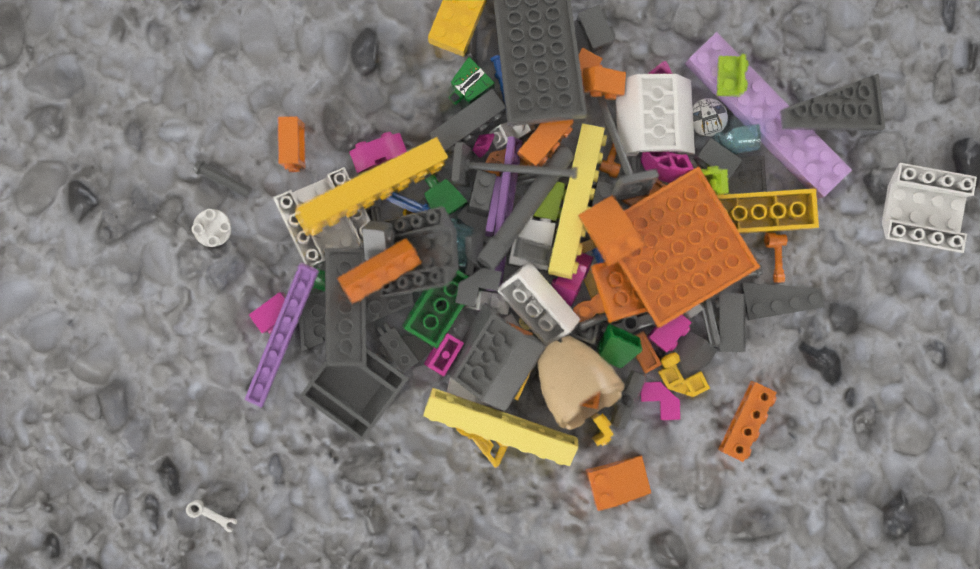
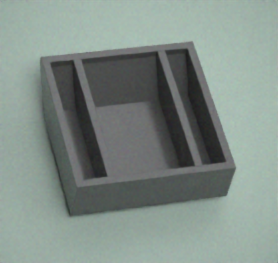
M366 345V366L326 367L325 360L300 394V397L363 442L409 378L396 366Z

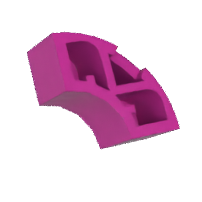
M387 132L382 134L379 139L368 143L366 141L357 143L355 145L356 148L349 153L356 172L361 173L370 171L407 151L400 133L392 134Z
M670 151L642 152L641 164L645 170L656 169L659 176L657 179L667 183H672L694 169L687 154L679 155Z
M582 252L581 256L577 255L576 262L579 263L577 274H573L572 279L558 276L551 283V286L569 306H572L578 296L582 282L586 278L594 258Z

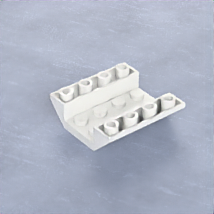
M637 74L625 78L624 96L616 97L617 132L627 156H637L639 152L675 151V154L679 155L695 154L690 79L678 74Z
M899 163L887 188L882 217L885 238L964 253L967 234L960 233L966 197L974 196L977 177Z
M345 167L327 174L325 179L295 192L290 190L273 197L304 263L311 267L325 263V248H359L364 245L362 228L370 219L363 207L357 210L358 213L350 218L345 216L339 219L340 222L332 227L327 225L322 228V232L314 236L311 234L306 236L295 216L297 206L350 181L351 179Z

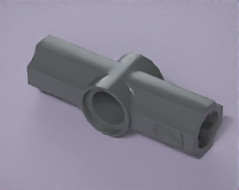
M647 311L610 323L607 321L601 323L600 326L604 334L609 324L627 332H634L655 323ZM628 318L635 320L633 328L626 327L625 321Z
M633 369L630 371L624 389L621 392L622 397L618 400L610 419V423L613 426L626 429L632 412L639 403L640 393L648 377L645 374ZM627 394L632 398L631 404L625 402Z

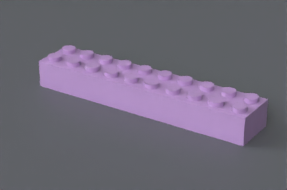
M717 32L685 63L715 96L717 93L718 57L740 56ZM749 65L748 71L745 72L748 87L743 95L740 97H716L806 189H816L817 199L825 197L852 170L813 130H782L780 110L789 107V105Z

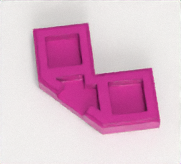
M645 382L640 393V401H660V420H680V400L661 382Z

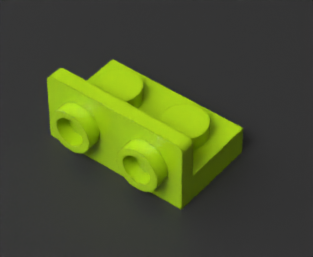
M746 54L718 57L716 96L740 97L747 91L748 80L745 79V72L748 71L749 62L746 60Z
M719 166L701 169L716 195L729 193L726 169H719Z

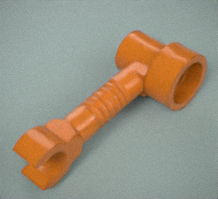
M613 143L607 160H602L599 171L607 173L610 177L616 179L621 164L614 162L617 151Z
M769 232L764 236V244L766 248H774L775 269L773 282H785L782 246L787 245L788 238L786 234Z

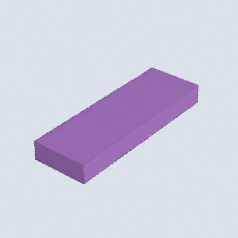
M498 176L495 179L485 236L488 237L493 236L502 183V177Z

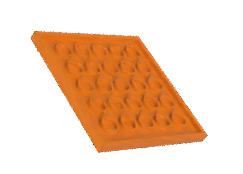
M699 166L624 211L645 245L617 262L657 328L662 327L760 268Z

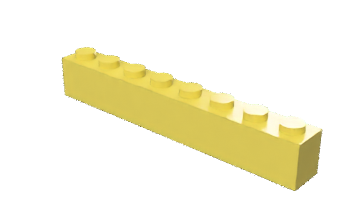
M582 123L572 168H578L577 179L569 178L548 270L550 275L572 279V275L577 274L579 263L576 262L577 255L581 256L583 244H580L581 236L585 237L586 228L578 215L591 208L588 207L589 200L594 199L595 189L592 186L593 182L598 181L599 171L596 168L597 164L602 163L603 153L600 152L601 146H605L607 141V135H604L605 128Z
M432 388L425 406L423 416L431 421H439L449 427L462 429L469 434L474 433L482 436L486 440H494L504 446H512L522 452L535 454L542 459L553 460L560 465L570 466L578 449V438L435 388Z

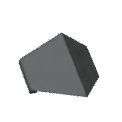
M578 323L567 335L595 344L599 324L581 330Z
M691 331L684 337L681 335L677 340L678 345L676 348L684 372L706 367L718 351L714 347H710L709 342Z

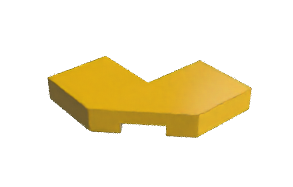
M676 364L658 371L665 387L669 390L695 397L710 389L702 371L685 379Z

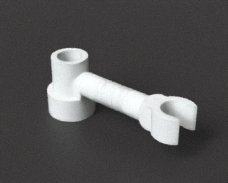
M201 500L190 502L186 508L188 516L196 518L201 514L221 524L227 532L233 531L228 526V522L237 524L235 518L223 517L204 507Z

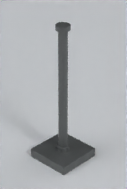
M604 96L596 97L626 175L618 178L610 196L613 195L616 201L648 195L659 177L657 170L633 173Z
M455 142L451 181L462 187H470L471 170L572 177V179H577L578 176L577 167L567 169L472 162L473 149L463 142Z

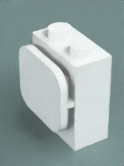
M531 218L518 237L552 246L555 224L551 223L552 220L540 218V221H536ZM515 240L512 244L509 264L523 266L529 261L513 257L516 245ZM531 262L536 269L548 270V266Z

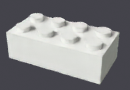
M530 261L508 276L499 285L498 293L546 346L569 334L581 320Z

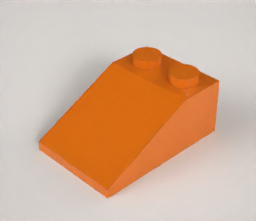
M613 195L578 215L607 266L645 245L636 228Z
M642 455L586 469L595 507L598 511L619 506L651 493Z

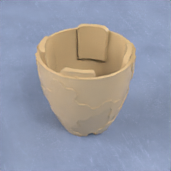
M565 336L561 338L563 342L554 341L545 348L537 361L541 390L549 410L560 427L572 430L582 426L585 419L591 417L604 407L613 406L622 397L621 392L624 389V383L615 373L614 369L593 349L572 336ZM601 391L599 409L580 406L586 399Z

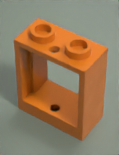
M298 116L278 117L279 164L288 169V172H300V169H306L305 123Z

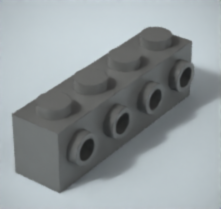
M491 89L429 133L432 139L437 137L445 153L450 155L455 150V142H469L473 138L474 133L477 131L481 133L489 127L488 123L493 120L495 122L500 120L505 115L506 107L494 90Z

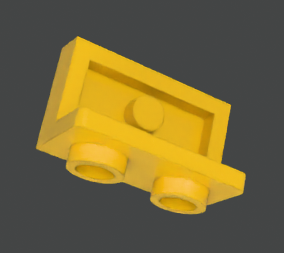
M597 412L591 418L601 432L592 437L597 446L600 444L604 446L612 440L611 436L614 434L609 428L611 423L603 413L600 415Z

